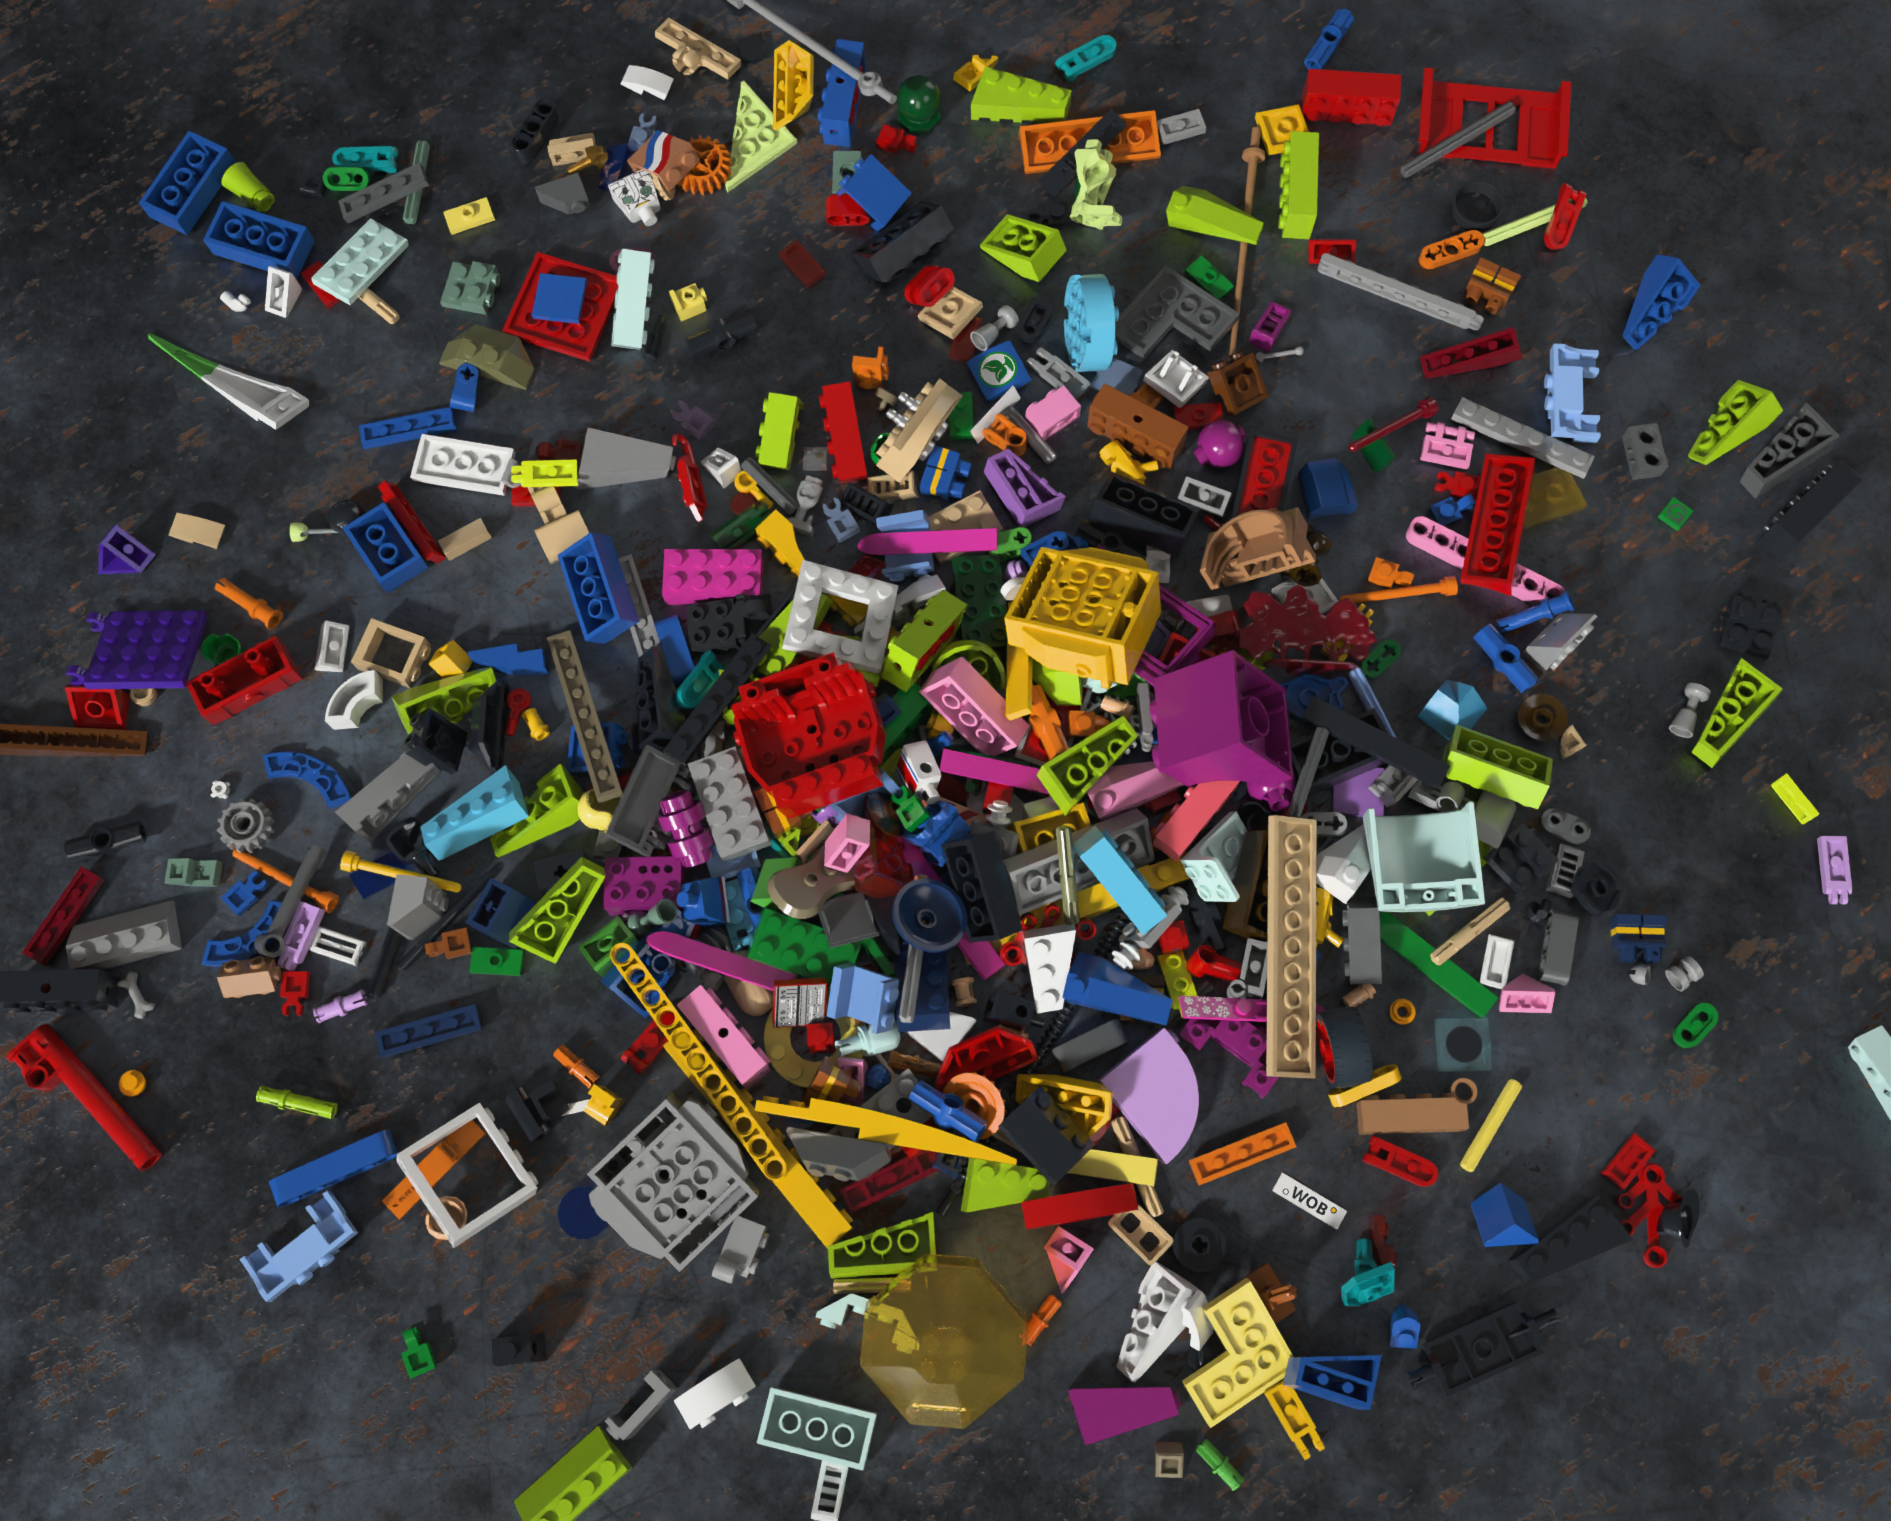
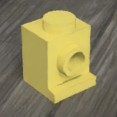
M696 283L675 292L674 290L669 291L672 303L681 321L707 311L704 303L708 301L703 288H697Z

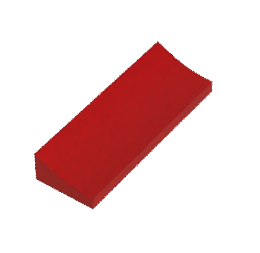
M1485 454L1461 574L1462 584L1480 586L1511 596L1535 473V458Z

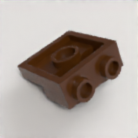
M1242 351L1233 353L1229 355L1230 361L1222 360L1212 365L1213 370L1207 372L1215 395L1222 394L1229 416L1236 415L1269 397L1253 352L1243 354Z

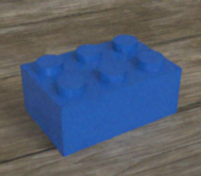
M384 502L343 527V530L387 594L428 569V566Z

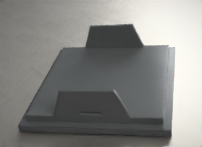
M864 890L828 899L818 912L830 948L880 935Z

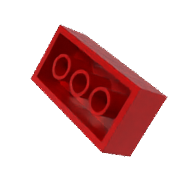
M1308 69L1301 98V111L1304 119L1309 121H1331L1333 123L1350 122L1354 124H1376L1379 126L1391 125L1400 101L1401 75Z

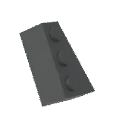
M1351 897L1348 900L1347 911H1342L1343 926H1348V936H1344V951H1349V961H1345V976H1350V984H1382L1380 911H1378L1376 897Z

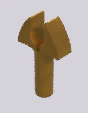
M602 146L585 148L587 156L567 168L570 175L578 173L591 165H596L600 170L608 161L607 151L604 152Z

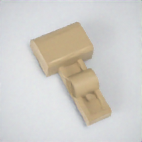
M554 486L527 487L545 523L544 526L534 531L550 564H554L559 561L558 554L589 534V531L579 510L567 515Z

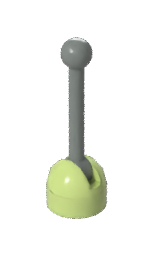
M293 522L290 524L292 542L304 541L308 538L309 534L338 533L332 530V528L309 529L304 523Z

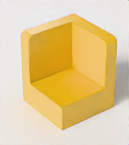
M454 640L437 649L429 662V665L443 679L466 673L472 664L468 654Z

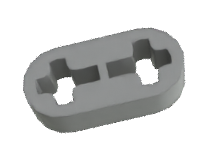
M1310 812L1301 817L1317 820V824H1322V826H1317L1316 837H1341L1348 828L1345 816L1337 812ZM1334 819H1339V823L1343 824V826H1339L1338 830L1335 831L1333 826H1325V824H1333Z

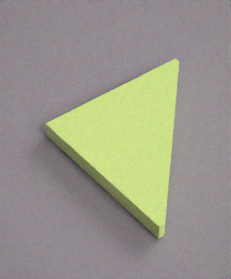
M745 81L741 82L736 124L732 139L730 160H732L733 166L729 167L732 173L731 176H727L728 181L725 184L728 192L797 144V139L786 126L777 131L773 129V112Z

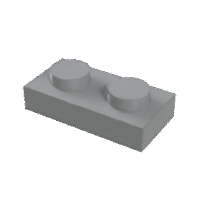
M1199 109L1157 120L1158 135L1162 145L1206 133V125Z

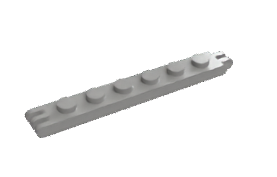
M1327 253L1321 256L1317 268L1321 274L1463 329L1479 330L1484 321L1482 316L1461 303L1451 302L1443 299L1438 294H1431L1417 286L1399 282L1394 277L1381 275L1373 269L1363 268L1350 260H1343Z

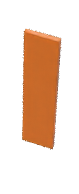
M474 1120L446 1136L417 1165L431 1187L486 1134ZM406 1176L382 1202L400 1220L421 1198Z

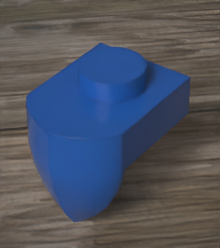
M1402 1303L1392 1312L1388 1337L1389 1347L1417 1349L1420 1332L1419 1318L1410 1307Z

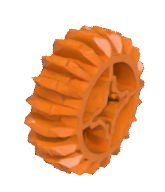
M699 134L698 139L694 140L690 136L689 143L700 161L677 184L679 187L683 186L685 192L691 190L693 195L698 191L703 196L705 191L713 194V189L721 190V183L726 184L728 181L727 176H731L732 172L729 167L733 165L732 160H730V152L726 149L724 143L720 144L717 138L712 141L709 135L706 139H703ZM719 162L716 169L712 171V169L715 167V164Z

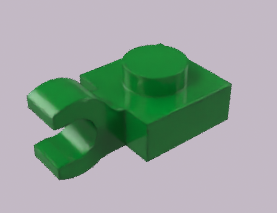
M417 1327L403 1331L402 1334L408 1350L402 1352L401 1355L409 1378H414L437 1368L429 1342L421 1344Z

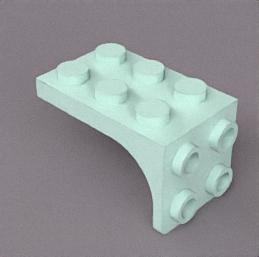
M1229 812L1180 860L1186 874L1191 878L1199 896L1204 901L1236 902L1240 898L1231 881L1235 878L1245 833L1248 831L1237 812Z

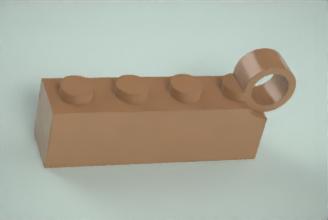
M1459 1078L1449 1085L1448 1093H1443L1442 1098H1432L1431 1094H1416V1099H1406L1404 1094L1390 1095L1388 1100H1380L1379 1095L1363 1097L1364 1100L1356 1103L1359 1135L1460 1132L1468 1130L1467 1104L1472 1103L1476 1099L1477 1087L1470 1079ZM1457 1084H1464L1468 1087L1470 1096L1467 1100H1461L1457 1097L1455 1093Z

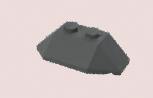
M787 1127L786 1133L806 1169L815 1176L829 1175L841 1181H848L849 1179L859 1181L869 1178L888 1164L892 1158L887 1144Z

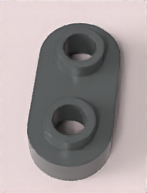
M1548 809L1539 818V826L1544 833L1574 845L1582 844L1591 834L1590 825L1584 819L1558 809ZM1555 817L1558 824H1553L1550 818ZM1575 826L1581 828V834L1575 831Z

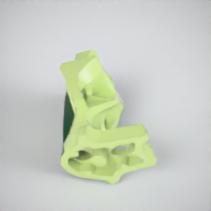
M1095 139L1087 140L1084 149H1076L1075 151L1077 181L1070 219L1081 225L1103 230L1104 226H1121L1122 216L1115 212L1113 206L1103 205L1116 175V168L1111 164L1113 154L1106 149H1101L1102 143Z

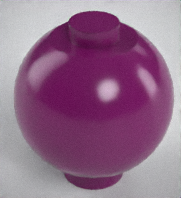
M1213 421L1200 432L1198 447L1193 449V452L1201 466L1209 464L1215 468H1226L1234 465L1242 457L1245 450L1243 439L1247 436L1240 425L1236 427L1231 421Z
M1293 769V779L1267 787L1247 782V790L1254 801L1264 803L1272 811H1281L1290 804L1289 800L1292 798L1297 785V777Z

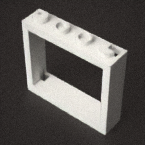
M480 1103L396 1155L397 1163L453 1248L534 1196L537 1191L536 1185L538 1181L531 1171L526 1172L522 1166L524 1161L516 1149L514 1151L511 1150L507 1144L509 1142L507 1134L502 1128L497 1129L493 1123L495 1118L489 1108L484 1109ZM477 1117L524 1187L459 1229L412 1158Z

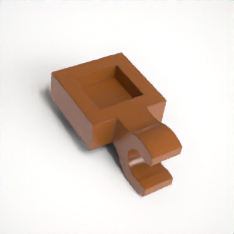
M467 928L441 933L442 941L425 944L426 954H429V957L445 953V957L448 960L472 954Z

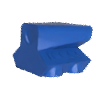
M938 800L936 803L925 807L930 817L913 832L905 829L901 837L905 843L920 847V852L930 865L943 867L946 863V857L941 844L966 836L971 827L959 816L957 808L948 801Z

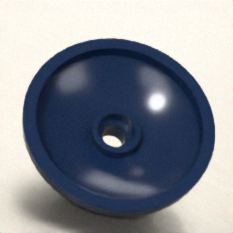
M917 879L903 886L894 899L892 917L895 927L901 937L911 946L921 951L938 953L951 949L962 939L967 928L966 908L959 895L948 885L934 879ZM921 920L926 921L927 925H924Z

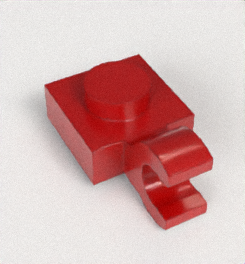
M883 124L875 142L876 148L898 154L899 149L915 153L918 146L915 143L917 137L905 135V130Z

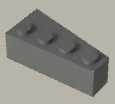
M1806 402L1784 429L1774 437L1773 441L1747 467L1740 483L1756 499L1830 452L1840 435Z

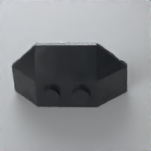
M498 679L473 701L472 710L468 712V722L471 725V730L466 736V746L492 775L504 766L505 730L508 713L507 696L510 687L505 679Z

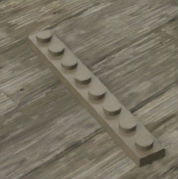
M569 630L547 637L596 798L599 803L620 797L622 796L621 786L572 633Z

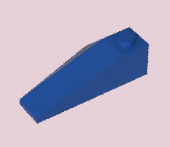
M1657 254L1644 273L1622 335L1634 350H1638L1654 336L1660 325L1672 320V315L1678 309L1683 310L1701 286L1679 258Z

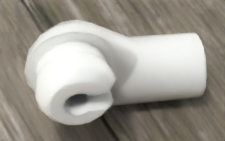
M229 291L223 292L220 297L235 312L246 311L248 309L247 306L251 303V300L244 294H240L236 298Z

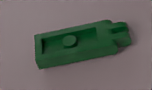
M765 502L758 506L752 504L709 536L718 549H735L755 535V528L772 512L770 510L765 511L768 508Z

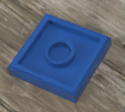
M540 273L532 311L533 319L579 324L587 287L586 278Z

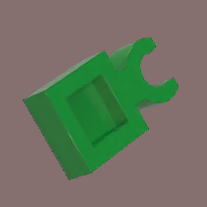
M901 786L903 796L899 798L897 795L892 794L891 798L894 803L901 806L895 812L905 829L913 832L930 815L920 798L913 795L909 788Z

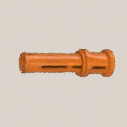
M226 578L218 580L225 587L216 583L215 590L217 592H220L246 609L251 618L259 619L265 623L266 628L272 630L281 623L283 612L268 606L267 601L255 599Z

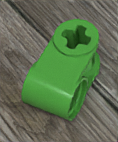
M1023 527L997 531V550L987 551L988 555H999L1000 562L1021 557L1020 549L1032 544L1031 533Z

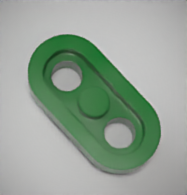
M331 167L325 170L323 182L328 189L333 191H360L370 185L371 177L369 172L362 167ZM335 174L340 177L339 183L334 180ZM358 174L363 178L361 183L356 179Z
M1709 1003L1695 1005L1673 1029L1675 1043L1682 1048H1691L1698 1045L1718 1022L1719 1015L1716 1008ZM1699 1013L1705 1015V1021L1699 1019ZM1683 1031L1689 1034L1688 1040L1683 1038Z

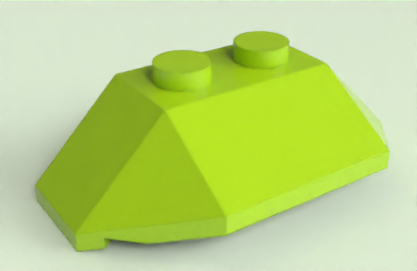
M1033 659V681L1037 685H1041L1043 691L1057 706L1082 705L1083 677L1046 668Z

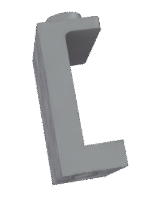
M652 1370L644 1378L655 1391L626 1422L617 1414L608 1416L605 1419V1422L609 1425L606 1430L616 1440L621 1438L624 1441L633 1438L678 1390L661 1370Z

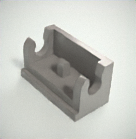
M1389 765L1368 789L1388 808L1398 802L1418 779Z

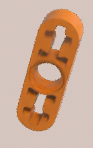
M1470 230L1427 245L1421 251L1419 263L1425 269H1434L1480 252L1485 238L1481 232ZM1471 239L1473 242H1476V241H1477V244H1476V245H1474V243H1469V244H1468V242H1469V240ZM1449 245L1455 246L1458 252L1450 254L1446 251L1445 247ZM1427 254H1429L1431 257L1435 256L1434 260H1432L1431 258H1426Z

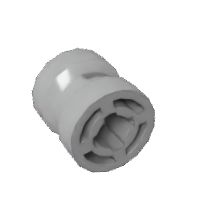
M1690 956L1680 960L1678 966H1672L1665 971L1671 985L1681 992L1689 987L1690 982H1696L1704 976L1700 965Z

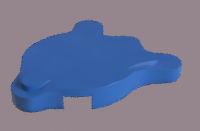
M1303 674L1301 677L1289 682H1282L1280 685L1285 688L1287 709L1293 714L1294 719L1307 723L1301 720L1313 696L1340 710L1343 708L1340 693L1347 688L1348 680L1343 676L1334 679H1323L1317 675Z

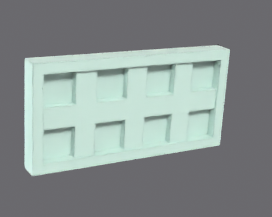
M370 218L312 277V282L319 288L351 305L409 246L408 240Z

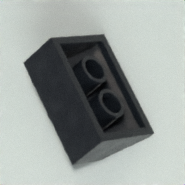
M1041 1086L998 1126L1053 1186L1095 1145L1088 1135L1080 1129Z

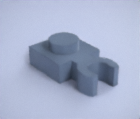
M641 113L639 116L640 127L633 126L627 145L630 151L636 152L656 132L654 130L657 127L656 116H653L650 122H645V114Z
M834 498L836 507L829 509L826 504H823V511L825 515L832 517L827 520L828 525L839 543L859 533L860 527L848 509L843 512L841 511L839 499Z

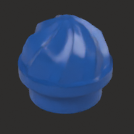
M883 1064L871 1066L865 1074V1077H867L865 1084L872 1088L881 1090L886 1084L890 1083V1072Z

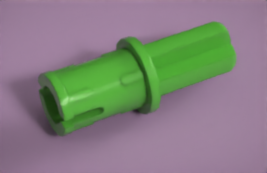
M1205 1439L1199 1443L1196 1451L1212 1467V1473H1217L1232 1491L1236 1490L1240 1486L1239 1482L1243 1483L1245 1478L1228 1462L1229 1458L1223 1456L1209 1440Z

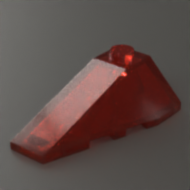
M867 794L864 799L862 818L870 820V845L854 865L855 890L873 898L896 896L903 886L914 881L913 868L911 863H906L903 851L906 849L903 842H899L897 837H891L883 833L871 820L867 810V800L871 794Z

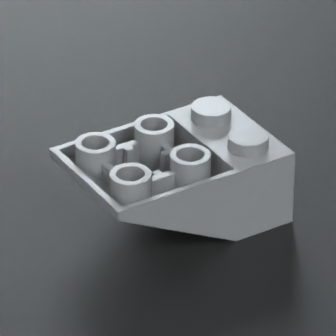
M1560 613L1527 646L1522 655L1543 674L1549 668L1554 671L1594 629L1592 622L1598 616L1595 614Z

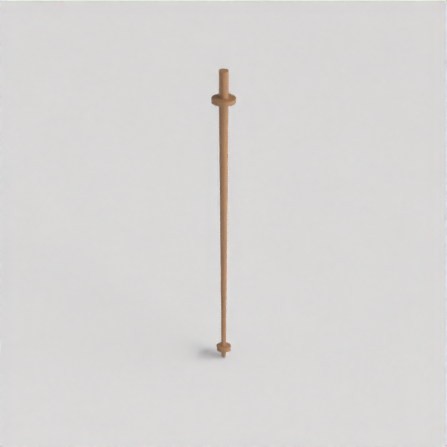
M1259 127L1252 128L1250 148L1245 149L1242 153V159L1248 162L1244 212L1249 215L1252 214L1257 163L1265 160V151L1259 148L1261 128ZM1240 242L1234 310L1239 314L1248 243ZM1239 320L1232 326L1229 355L1235 353Z

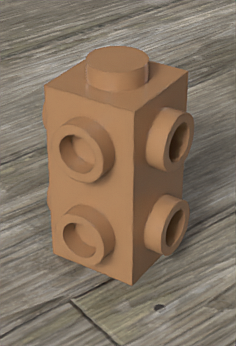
M259 956L248 960H230L222 963L217 980L224 998H241L253 994L264 995L275 992L278 982L282 979V971L280 966L276 965L274 957Z

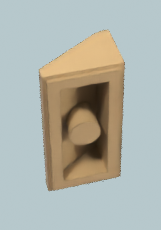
M481 518L443 537L438 542L450 561L490 540L492 537Z

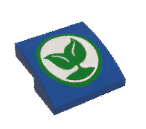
M1010 340L996 345L966 362L986 400L990 403L1006 393L1013 385L1017 390L1032 380Z

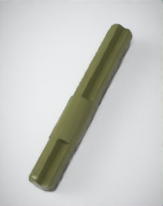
M1063 825L1056 828L1064 921L1068 925L1078 924L1080 919L1071 828Z

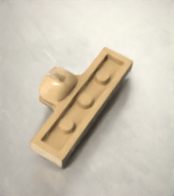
M670 18L655 30L656 38L676 49L672 54L674 67L679 72H682L688 66L683 72L684 75H691L699 67L705 66L722 77L729 79L741 67V59Z

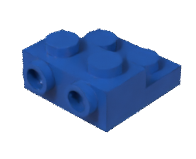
M615 722L600 723L616 774L619 775L620 768H623L625 764L622 744L627 742L626 731L624 727ZM573 725L570 732L567 771L572 776L589 774Z

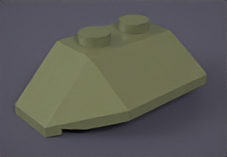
M476 324L447 343L439 362L440 365L456 370L460 365L469 363L477 368L478 376L524 390L528 389L535 372L519 337Z

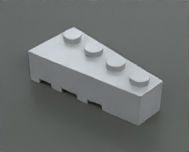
M405 751L396 762L335 811V813L356 833L371 843L441 771L433 763L424 766L408 756Z

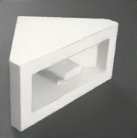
M274 266L268 267L265 311L285 318L289 316L302 291L301 286L291 272Z
M719 447L701 461V464L723 488L731 484L735 480V476L741 472L737 457Z

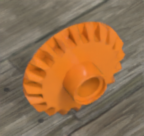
M964 1072L956 1075L946 1084L943 1094L951 1093L957 1095L964 1102L963 1107L987 1121L988 1125L980 1139L988 1138L999 1130L998 1126L1004 1121V1114L1007 1111L1004 1109L1005 1100L1001 1097V1090L995 1087V1081H989L986 1075L981 1076L977 1072Z

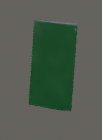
M1369 418L1352 434V438L1356 441L1378 428L1373 420ZM1384 437L1360 449L1375 473L1390 467L1395 458V454Z

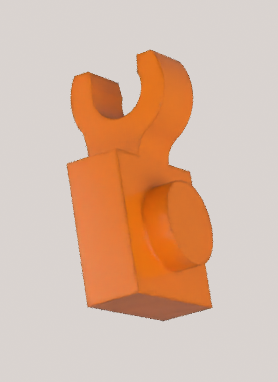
M1376 557L1367 582L1387 589H1391L1393 583L1401 587H1409L1414 574L1406 571L1399 572L1397 571L1399 564Z

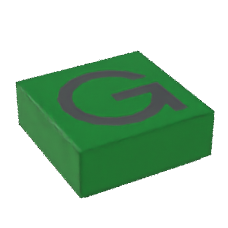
M1673 497L1657 518L1678 531L1692 514L1693 510Z

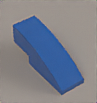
M516 643L468 651V656L474 664L483 668L491 666L492 670L498 673L515 676L549 675L548 660L543 649L522 652Z

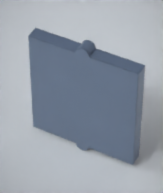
M1112 357L1111 367L1105 371H1096V376L1091 383L1090 389L1099 392L1105 383L1130 396L1134 390L1138 389L1137 384L1144 370Z

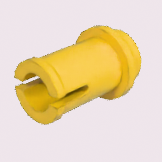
M530 708L522 714V718L531 730L532 738L539 741L549 735V726L543 723L536 708Z

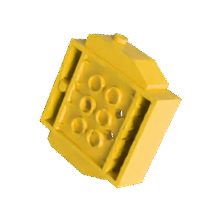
M1041 547L1004 618L1008 644L1025 648V653L1046 668L1078 675L1083 678L1100 680L1102 688L1110 689L1113 682L1128 685L1161 614L1159 573L1149 570V563L1144 559L1092 547L1063 551Z

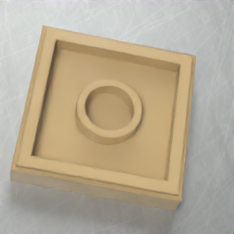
M952 286L934 306L924 307L918 314V318L923 323L954 340L983 308L981 301Z

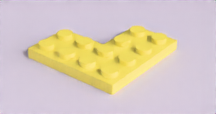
M1245 1278L1202 1307L1227 1351L1182 1380L1210 1428L1284 1379L1288 1359L1294 1358L1248 1278Z

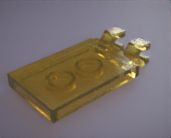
M1556 467L1534 475L1524 530L1585 509L1587 504L1571 473Z

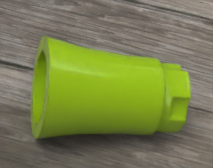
M244 162L233 164L222 177L223 187L235 193L258 212L264 213L268 211L275 202L274 195L258 180Z

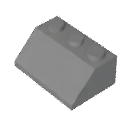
M397 874L387 925L407 939L414 940L443 917V912L447 911L449 904L447 893L427 877Z

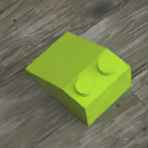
M1009 214L1001 220L980 244L982 250L1020 276L1037 282L1041 281L1067 251L1058 229Z

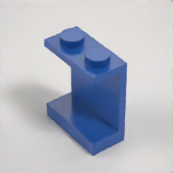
M870 154L865 159L863 157L858 159L853 165L855 171L851 176L847 173L839 182L841 188L837 191V194L841 196L846 192L875 219L870 226L879 231L889 222L910 196L911 192Z

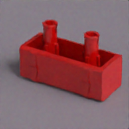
M275 635L210 670L200 673L198 676L188 680L186 685L202 717L212 725H216L234 717L235 714L277 692L290 688L291 685L303 678L287 646Z

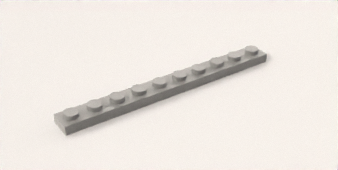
M630 554L618 558L639 622L630 628L638 655L640 657L652 646L657 648L676 695V688L663 653L633 556ZM697 752L688 763L699 760ZM690 770L685 779L678 776L679 779L685 782L693 780Z

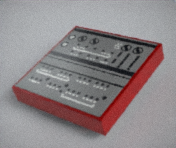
M826 978L774 980L773 1028L806 1026V1024L825 1023Z

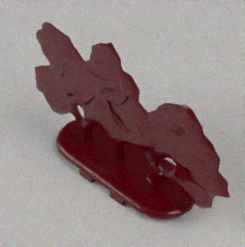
M1298 584L1287 591V597L1282 605L1271 594L1257 591L1252 592L1249 595V599L1244 603V608L1248 616L1253 619V623L1240 630V647L1246 649L1248 654L1254 659L1260 658L1267 651L1273 650L1279 656V659L1267 660L1262 666L1286 669V674H1298L1309 670V674L1321 675L1328 671L1357 669L1358 666L1355 663L1337 661L1338 657L1347 652L1351 658L1357 661H1364L1368 657L1369 646L1377 641L1375 632L1369 629V619L1363 612L1358 610L1357 605L1350 598L1335 603L1326 615H1321L1319 613V604L1313 598L1308 597L1303 586ZM1339 639H1343L1345 642L1341 650L1337 648L1335 652V643ZM1275 640L1279 641L1280 648L1275 646ZM1327 642L1331 643V649L1327 647ZM1348 644H1351V650H1346ZM1316 645L1323 646L1329 652V660H1310V649ZM1289 647H1293L1304 653V659H1285V655Z

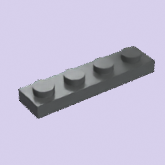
M417 163L338 202L344 220L350 223L429 186L424 167Z

